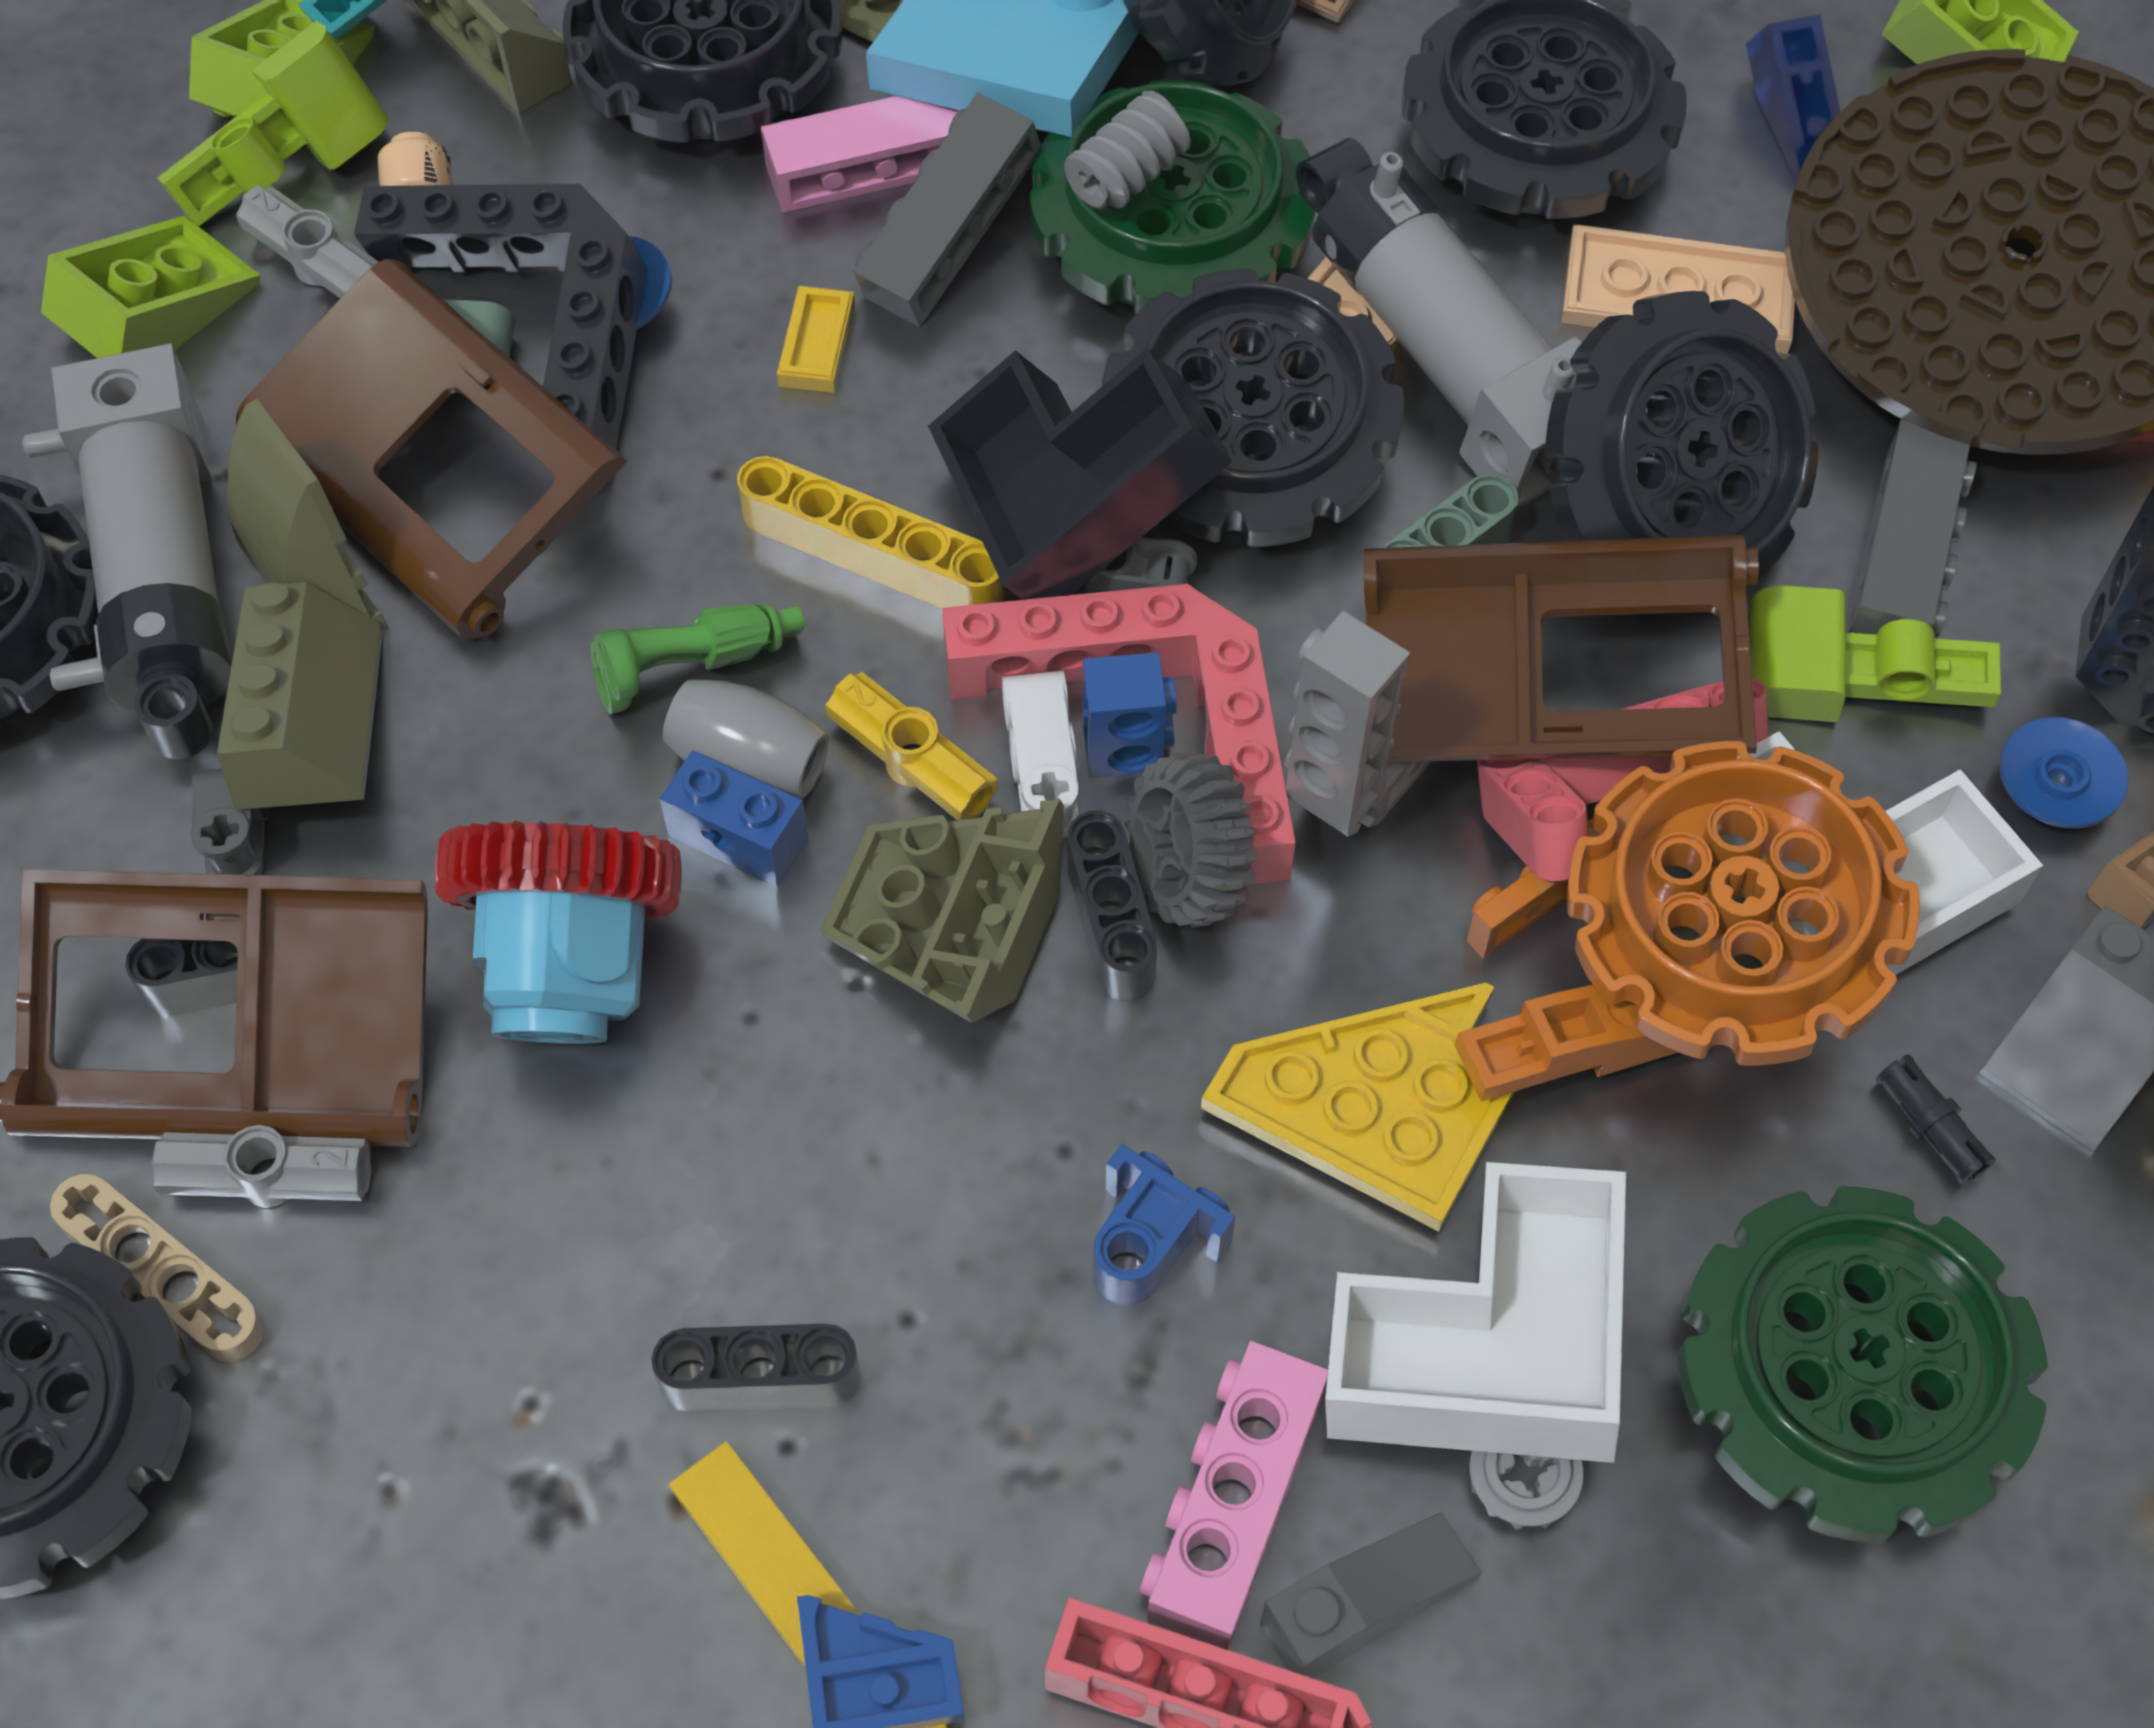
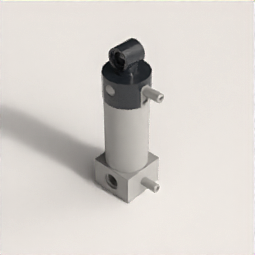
M1349 137L1299 162L1296 167L1298 188L1309 207L1318 213L1312 228L1313 241L1351 288L1363 296L1468 425L1459 452L1461 457L1477 476L1495 474L1511 481L1516 487L1519 497L1516 509L1548 491L1550 485L1559 479L1557 460L1548 458L1545 453L1550 409L1555 392L1558 389L1573 388L1575 384L1576 374L1570 365V360L1581 344L1580 340L1575 336L1554 349L1547 344L1445 222L1443 213L1403 167V159L1399 154L1395 152L1384 153L1380 158L1379 164L1373 166L1364 147L1357 140Z
M170 343L52 367L51 373L58 428L26 434L22 438V444L26 455L30 458L64 451L69 452L81 476L99 615L96 619L97 625H94L98 657L52 668L50 680L53 688L57 691L104 681L106 695L117 706L137 714L156 751L162 756L171 759H186L200 753L208 746L213 737L214 726L205 707L226 693L231 671V661L223 609L218 603L200 483L213 481L204 421L173 345Z

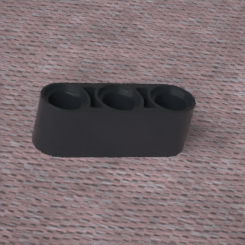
M1101 810L1088 811L1078 815L1071 822L1068 829V873L1098 981L1103 991L1110 997L1120 1001H1135L1144 997L1154 985L1156 979L1157 940L1126 833L1120 820L1111 813ZM1090 847H1101L1108 852L1101 855H1092L1084 850ZM1105 901H1116L1122 903L1124 907L1117 910H1107L1100 907L1099 904ZM1121 956H1132L1141 962L1134 966H1123L1117 964L1114 960Z
M140 939L131 947L126 956L125 967L128 976L145 1003L156 1013L177 1015L237 1003L238 960L232 965L220 967L226 960L238 957L237 948L231 942ZM174 969L167 977L155 980L162 972Z
M825 1323L682 1328L673 1330L663 1336L654 1347L651 1358L653 1372L665 1400L674 1408L688 1412L832 1407L841 1405L852 1398L859 1388L861 1379L854 1340L841 1327ZM834 1355L845 1361L841 1370L833 1375L819 1376L810 1371L812 1364L822 1356ZM762 1357L775 1362L771 1371L763 1377L753 1379L746 1378L740 1374L745 1363L751 1359ZM698 1360L704 1364L699 1375L691 1380L679 1381L670 1377L676 1365L683 1361Z

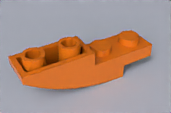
M1593 985L1524 1001L1519 1015L1459 1032L1454 1045L1481 1102L1593 1068L1596 1076L1599 1077L1678 1053L1648 1038L1636 1029L1639 1011L1637 1005L1629 1001L1609 1005Z

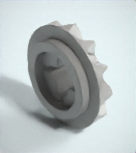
M1472 1451L1468 1462L1470 1466L1471 1492L1477 1494L1485 1505L1489 1516H1497L1511 1523L1515 1529L1525 1526H1542L1547 1528L1554 1521L1569 1513L1580 1495L1583 1484L1582 1460L1518 1455V1457L1523 1458L1524 1463L1528 1467L1538 1465L1540 1468L1547 1467L1546 1471L1538 1475L1535 1481L1536 1492L1533 1497L1531 1490L1527 1491L1522 1481L1510 1482L1509 1479L1502 1481L1504 1476L1511 1473L1515 1466V1454Z

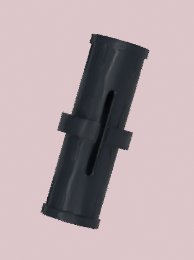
M1910 1054L1902 1056L1900 1059L1901 1063L1898 1060L1892 1062L1877 1076L1876 1081L1894 1099L1911 1121L1913 1126L1909 1130L1917 1140L1922 1141L1925 1139L1957 1178L1956 1180L1960 1185L1969 1183L1971 1181L1970 1176L1976 1179L1995 1163L1996 1158L1989 1153L1957 1114L1962 1109L1952 1097L1947 1099L1943 1097L1939 1090L1924 1075V1072Z

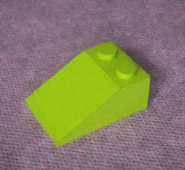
M264 0L192 36L189 99L210 106L211 110L218 115L237 117L267 94L251 70L313 23L299 7V4L304 0ZM360 21L335 40L352 65L373 38L374 25Z
M1900 0L1882 35L1918 65L1952 54L1995 49L2025 50V57L2064 62L2079 32L2043 0Z
M180 216L48 255L41 313L96 358L172 343L174 350H177L258 286L261 275L187 217Z

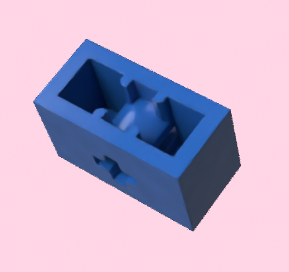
M694 750L690 752L659 798L668 837L778 887L809 838L803 800Z

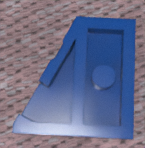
M797 1596L813 1728H926L965 1721L953 1639L921 1629L909 1631L899 1628L891 1620L863 1612L861 1616L822 1604L821 1599L814 1596Z

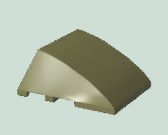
M258 399L246 404L237 422L228 462L227 502L230 521L237 543L266 583L308 582L381 624L382 631L387 629L388 625L383 614L376 608L362 589L368 585L363 572L341 544V542L346 540V537L319 480Z
M1061 799L1040 801V809L1007 814L1003 807L987 808L982 817L947 822L944 815L868 825L820 931L825 938L971 1023L1014 1002L1060 895L1064 811Z

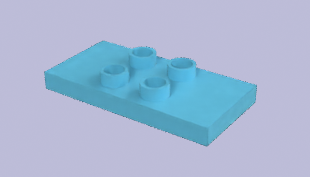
M904 0L866 51L869 87L871 90L959 111L966 109L978 92L1033 120L1036 129L1072 137L1077 126L1087 115L1140 32L1133 23L1123 0Z

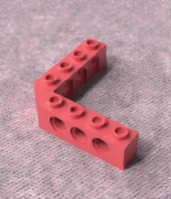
M1188 584L942 608L945 654L951 699L987 696L988 690L1002 689V677L1064 671L1066 683L1083 681V659L1159 652L1162 677L1193 675L1198 706L1204 705L1207 721L1205 736L1206 756H1217L1222 765H1231L1234 772V781L1242 782L1244 785L1243 800L1245 804L1252 805L1253 807L1249 817L1251 827L1258 831L1253 836V849L1257 852L1258 858L1252 861L1251 864L1255 875V882L1252 884L1288 881L1291 879L1296 843L1257 628Z
M1070 1597L1045 1667L1046 1690L1157 1728H1371L1370 1725L1372 1723L1355 1692Z

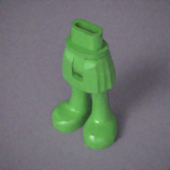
M739 604L702 609L700 615L696 616L693 620V625L634 630L612 629L596 633L594 636L595 641L590 644L593 672L600 697L609 714L624 711L631 705L632 697L638 693L640 686L639 674L642 671L672 663H704L708 671L750 660L760 650L765 648L770 653L778 651L781 648L782 639L800 635L805 628V621L798 605L775 611L773 606L769 604Z

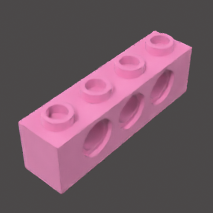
M1251 1340L1242 1363L1231 1358L1229 1359L1216 1393V1399L1226 1402L1217 1425L1205 1421L1191 1457V1462L1201 1465L1193 1489L1191 1490L1183 1486L1179 1487L1167 1517L1165 1527L1176 1531L1167 1555L1158 1552L1153 1553L1139 1593L1150 1597L1147 1621L1184 1636L1226 1650L1230 1649L1324 1397L1328 1377L1327 1369ZM1259 1416L1267 1419L1274 1426L1276 1432L1265 1439H1254L1244 1434L1238 1424L1247 1417ZM1237 1480L1248 1487L1252 1496L1244 1503L1228 1504L1217 1497L1213 1488L1221 1481ZM1202 1544L1213 1545L1224 1553L1227 1563L1218 1570L1203 1571L1191 1563L1188 1553L1194 1547Z

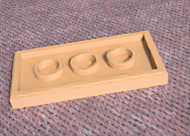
M1573 225L1561 323L1595 328L1608 316L1626 314L1633 316L1634 302L1644 297L1662 293L1704 291L1709 295L1710 302L1736 299L1759 312L1778 331L1775 341L1776 352L1788 354L1792 342L1795 299L1787 273L1785 252Z

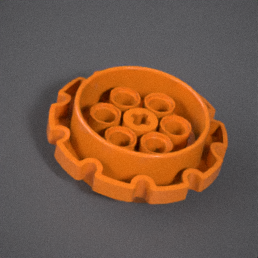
M1741 741L1710 742L1678 749L1673 752L1668 773H1656L1647 766H1641L1619 781L1595 807L1593 828L1600 835L1596 837L1582 836L1577 840L1569 872L1567 913L1570 917L1582 919L1589 925L1580 928L1577 932L1576 954L1588 979L1605 1002L1609 1005H1616L1622 1001H1629L1637 1005L1639 1011L1636 1029L1669 1049L1694 1058L1703 1059L1707 1056L1712 1046L1725 1045L1734 1052L1735 1061L1739 1065L1744 1066L1779 1064L1808 1057L1811 1055L1816 1043L1817 1031H1828L1838 1039H1846L1870 1021L1889 999L1896 984V975L1886 965H1903L1908 961L1917 935L1920 899L1917 884L1911 881H1904L1896 875V873L1903 869L1909 853L1903 837L1894 822L1874 798L1865 796L1859 800H1853L1845 797L1841 793L1844 774L1829 764L1807 754L1785 747H1776L1769 758L1756 759L1749 755L1746 744ZM1735 834L1744 838L1748 844L1742 846L1730 845L1724 842L1720 836ZM1797 861L1808 867L1810 872L1794 873L1785 868L1782 863ZM1679 866L1689 870L1693 876L1686 879H1678L1667 874L1664 869ZM1739 896L1746 898L1743 904L1735 902ZM1794 921L1808 922L1819 933L1815 935L1800 934L1793 930L1789 923ZM1677 926H1687L1694 929L1701 937L1695 940H1683L1671 933L1670 929ZM1740 954L1752 955L1758 958L1764 966L1757 969L1744 968L1738 965L1733 957Z

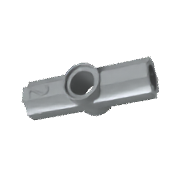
M256 185L243 195L242 205L236 213L240 227L293 264L296 276L302 282L314 286L322 285L341 299L372 266L378 263L377 260L338 234L334 229L332 220L326 213L312 209L304 210L272 186L262 188Z
M262 1125L246 1127L235 1135L164 1132L161 1140L156 1141L152 1159L153 1186L160 1195L245 1197L255 1206L264 1208L279 1206L289 1199L362 1201L364 1194L369 1190L372 1171L370 1164L371 1148L366 1139L281 1136L271 1127ZM266 1159H275L274 1164L267 1171L251 1175L252 1169L258 1163Z

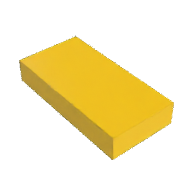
M798 286L777 371L779 387L835 393L855 309L854 292Z

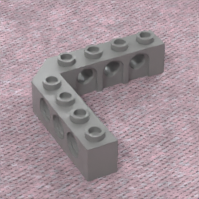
M1342 611L1326 630L1321 627L1316 628L1308 636L1298 654L1297 660L1302 664L1300 679L1293 692V698L1297 700L1296 714L1288 730L1293 737L1291 749L1286 756L1284 766L1288 768L1287 797L1341 833L1350 836L1357 833L1361 824L1369 828L1378 825L1431 761L1387 762L1389 750L1394 744L1392 733L1395 717L1400 712L1401 707L1398 701L1402 680L1407 675L1411 653L1347 612Z

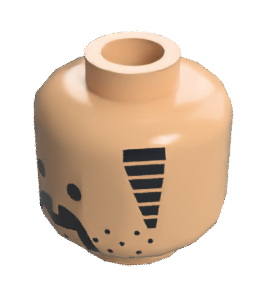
M400 133L394 136L391 142L386 144L378 154L379 186L452 185L450 154L444 146L435 142V139L426 133Z

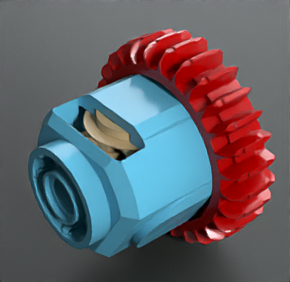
M515 820L513 823L491 821L488 825L472 823L468 827L457 826L455 829H449L442 834L438 842V852H436L435 892L445 903L464 907L466 910H476L472 967L481 969L484 972L483 1007L492 1016V1036L516 1041L559 1044H589L607 1041L608 1021L625 1020L640 1006L645 918L657 919L659 916H667L678 907L679 894H681L682 864L680 850L674 844H671L668 840L658 839L655 835H641L638 831L624 832L619 831L617 827L599 828L593 827V824L581 826L569 825L567 822L551 824L539 821V823H522Z

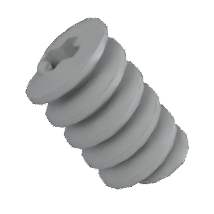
M1143 91L1141 96H1138L1127 105L1126 110L1116 114L1112 118L1111 123H1107L1100 128L1096 136H1092L1081 145L1080 150H1076L1066 158L1064 165L1066 178L1079 199L1090 207L1100 209L1106 203L1111 207L1120 209L1129 203L1130 194L1136 195L1144 189L1145 181L1151 182L1156 179L1160 174L1161 168H1167L1175 162L1176 154L1181 155L1190 148L1191 139L1189 131L1168 100L1156 92Z

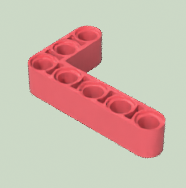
M1752 679L1756 742L1758 743L1769 737L1766 687L1762 682ZM1723 680L1623 709L1716 707L1724 701ZM1672 755L1477 760L1482 814L1484 819L1535 875L1550 881L1569 880L1570 866L1577 840L1582 836L1589 837L1585 805L1601 801L1619 781L1641 766H1647L1656 773H1668L1670 771Z

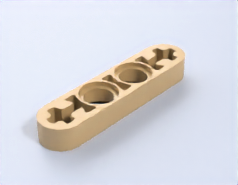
M79 1174L68 1178L57 1187L52 1194L50 1202L51 1216L73 1242L102 1252L116 1260V1247L125 1236L135 1232L146 1233L150 1236L149 1249L144 1256L130 1263H120L131 1270L141 1283L142 1290L138 1296L141 1299L147 1297L157 1298L169 1313L177 1329L208 1355L219 1361L235 1362L245 1359L256 1350L262 1341L264 1326L261 1316L248 1298L104 1179L94 1174ZM83 1199L91 1204L94 1202L104 1217L109 1220L102 1230L85 1214H77L74 1206ZM183 1271L197 1274L198 1285L189 1298L180 1302H168L163 1299L164 1285L174 1274ZM211 1303L228 1320L235 1321L237 1319L242 1327L237 1335L232 1337L227 1333L220 1334L211 1319L204 1314Z

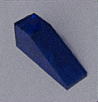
M1820 14L1768 24L1746 43L1757 98L1795 181H1797L1803 163L1817 138L1833 118L1841 112Z

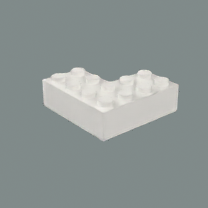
M1779 731L1758 742L1756 753L1749 755L1756 759H1767L1773 754L1776 747L1795 749ZM1961 769L1885 811L1896 825L1909 851L1903 869L1896 873V875L1904 881L1916 883L1919 888L1920 899L1917 935L1908 961L1903 965L1888 964L1886 965L1887 968L1897 975L2022 902L2044 866ZM1735 834L1720 836L1724 842L1730 845L1742 846L1748 844L1744 838ZM1797 861L1782 863L1785 868L1794 873L1810 872L1808 867ZM1739 896L1735 902L1743 904L1746 898ZM1794 921L1789 923L1792 929L1800 934L1815 935L1819 933L1808 922Z
M1486 1162L1479 1283L1337 1272L1325 1399L1327 1438L1614 1463L1620 1424L1626 1172Z

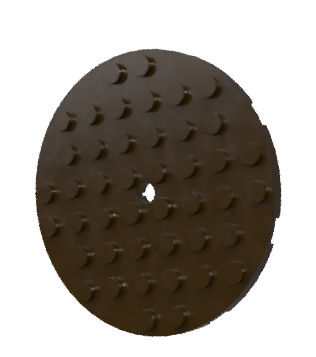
M2023 49L1979 50L1952 54L1902 70L1890 76L1886 85L1873 91L1862 100L1858 97L1855 98L1833 118L1814 143L1796 181L1786 221L1785 254L1787 273L1793 296L1804 323L1820 349L1843 376L1883 409L1903 420L1937 435L1968 444L1972 447L1997 452L2038 455L2094 450L2127 441L2154 429L2153 87L2103 64L2067 55L2065 61L2060 62L2043 58L2025 57V50ZM2012 239H2023L2025 242L2033 244L2037 252L2028 259L2026 254L2017 253L2011 247H2006V244Z

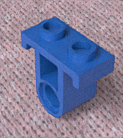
M1121 1144L1107 1162L1105 1191L1117 1198L1123 1188L1128 1190L1102 1225L1094 1240L1093 1279L1098 1291L1107 1300L1119 1305H1134L1145 1301L1156 1291L1196 1234L1207 1240L1206 1256L1215 1262L1219 1261L1232 1243L1235 1215L1230 1213V1209L1223 1199L1206 1188L1197 1187L1194 1190L1173 1177L1172 1170L1163 1160L1146 1151L1137 1154ZM1122 1252H1132L1139 1255L1144 1260V1263L1139 1268L1123 1270L1116 1267L1110 1259Z

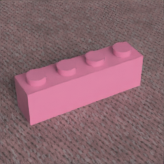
M892 96L762 126L761 132L766 167L782 213L915 183L922 162L930 153H936L947 137L950 124L959 110L900 96Z

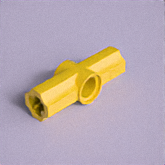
M863 672L856 675L849 673L835 686L831 698L825 704L826 715L883 760L887 773L893 781L903 786L918 788L956 820L977 818L988 808L992 797L998 791V778L939 733L936 720L929 712L917 707H906ZM905 745H921V747L913 750L902 749Z

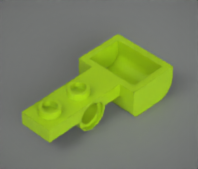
M317 20L251 70L267 94L157 177L158 181L187 218L198 227L241 193H247L256 185L262 188L272 185L285 170L284 160L303 145L307 147L317 161L331 170L346 162L378 137L387 127L389 116L328 29Z
M1772 586L1758 591L1751 598L1748 609V629L1752 679L1762 682L1766 687L1769 718L1839 722L1845 697L1995 708L2001 696L2000 643L1936 639L1934 630L1930 625L1914 619H1900L1883 625L1877 634L1846 633V594L1839 589Z

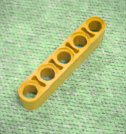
M769 456L753 458L747 461L738 472L737 482L743 519L747 526L756 533L941 609L1006 601L1005 586L1002 585L981 540L777 458Z

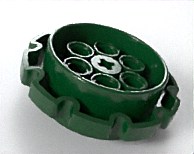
M1153 81L1147 85L1128 90L1126 88L1114 89L1098 96L1087 115L1077 126L1072 137L1050 132L1040 146L1032 166L1033 190L1030 192V216L1033 232L1044 255L1048 257H1061V276L1068 283L1105 305H1111L1118 300L1133 306L1136 314L1154 298L1166 291L1172 292L1178 297L1190 296L1192 294L1194 278L1209 273L1234 269H1254L1257 271L1260 281L1275 283L1277 268L1292 269L1296 267L1312 237L1316 212L1309 207L1302 197L1296 180V167L1298 163L1310 156L1299 139L1281 137L1283 122L1280 117L1260 103L1239 93L1230 95L1211 88L1208 84L1189 81ZM1143 91H1153L1162 95L1169 101L1188 129L1191 139L1190 148L1181 155L1176 154L1175 162L1167 168H1161L1160 174L1156 179L1151 182L1145 181L1144 189L1136 195L1130 194L1129 203L1120 209L1114 208L1105 203V206L1099 209L1090 207L1082 202L1072 190L1066 178L1064 169L1066 158L1076 150H1080L1081 145L1092 136H1096L1100 128L1107 123H1111L1112 118L1116 114L1126 110L1127 105L1138 96H1141Z
M1841 1186L1834 1193L1828 1207L1817 1205L1806 1192L1799 1191L1772 1200L1744 1216L1734 1232V1239L1739 1248H1730L1719 1243L1714 1245L1706 1256L1690 1286L1681 1313L1682 1319L1686 1323L1693 1325L1699 1333V1336L1687 1337L1677 1354L1681 1386L1693 1421L1699 1425L1713 1424L1723 1432L1724 1439L1715 1452L1716 1460L1745 1491L1769 1509H1777L1786 1500L1797 1501L1806 1510V1525L1809 1529L1844 1540L1883 1543L1896 1530L1897 1520L1908 1522L1919 1536L1929 1537L1967 1521L1983 1510L1995 1498L1996 1488L1990 1481L1989 1475L1997 1476L2003 1480H2010L2025 1465L2039 1438L2047 1409L2045 1402L2034 1396L2027 1387V1384L2035 1383L2048 1367L2042 1334L2028 1300L2021 1296L2009 1297L1999 1290L1997 1279L2005 1270L2002 1261L1978 1237L1950 1217H1942L1937 1224H1924L1915 1217L1914 1202L1910 1198L1877 1189ZM1853 1284L1861 1287L1870 1296L1872 1303L1865 1304L1856 1301L1850 1297L1844 1285ZM1795 1312L1804 1316L1809 1321L1813 1331L1802 1332L1793 1328L1787 1322L1784 1313ZM1907 1322H1918L1924 1325L1932 1333L1934 1342H1927L1917 1338L1910 1331ZM1794 1378L1806 1382L1813 1389L1816 1399L1804 1400L1794 1395L1789 1389L1786 1379ZM1911 1388H1920L1931 1394L1936 1400L1939 1410H1929L1922 1407L1914 1399ZM1850 1418H1863L1873 1424L1878 1432L1879 1440H1870L1859 1435L1852 1427Z

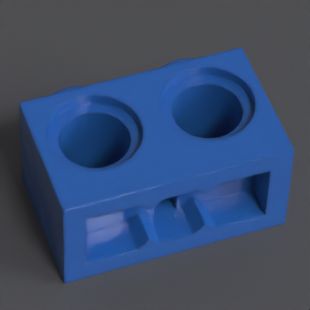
M1159 652L1083 659L1082 727L1089 778L1143 774L1146 764L1155 763L1158 761V758H1164V748L1174 747L1175 737L1172 714L1177 712L1175 682L1173 676L1162 677Z

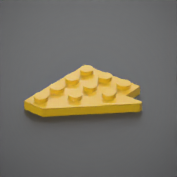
M1482 983L1235 1044L1202 1096L1201 1109L1439 1232L1515 1093L1511 1092L1481 1102L1454 1046L1459 1032L1476 1027L1492 998L1494 986Z

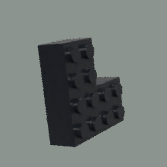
M1146 348L1074 411H1071L1058 384L1015 350L928 425L1002 585L1023 600L1072 595L1233 462L1189 383L1149 348Z

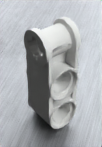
M1064 671L1002 677L1003 704L1007 731H1009L1011 764L1014 783L1018 785L1021 812L1040 809V801L1060 798L1064 805L1062 843L1068 840V829L1071 822L1079 815L1077 806L1079 785L1077 779L1076 747L1073 726L1069 722V704Z

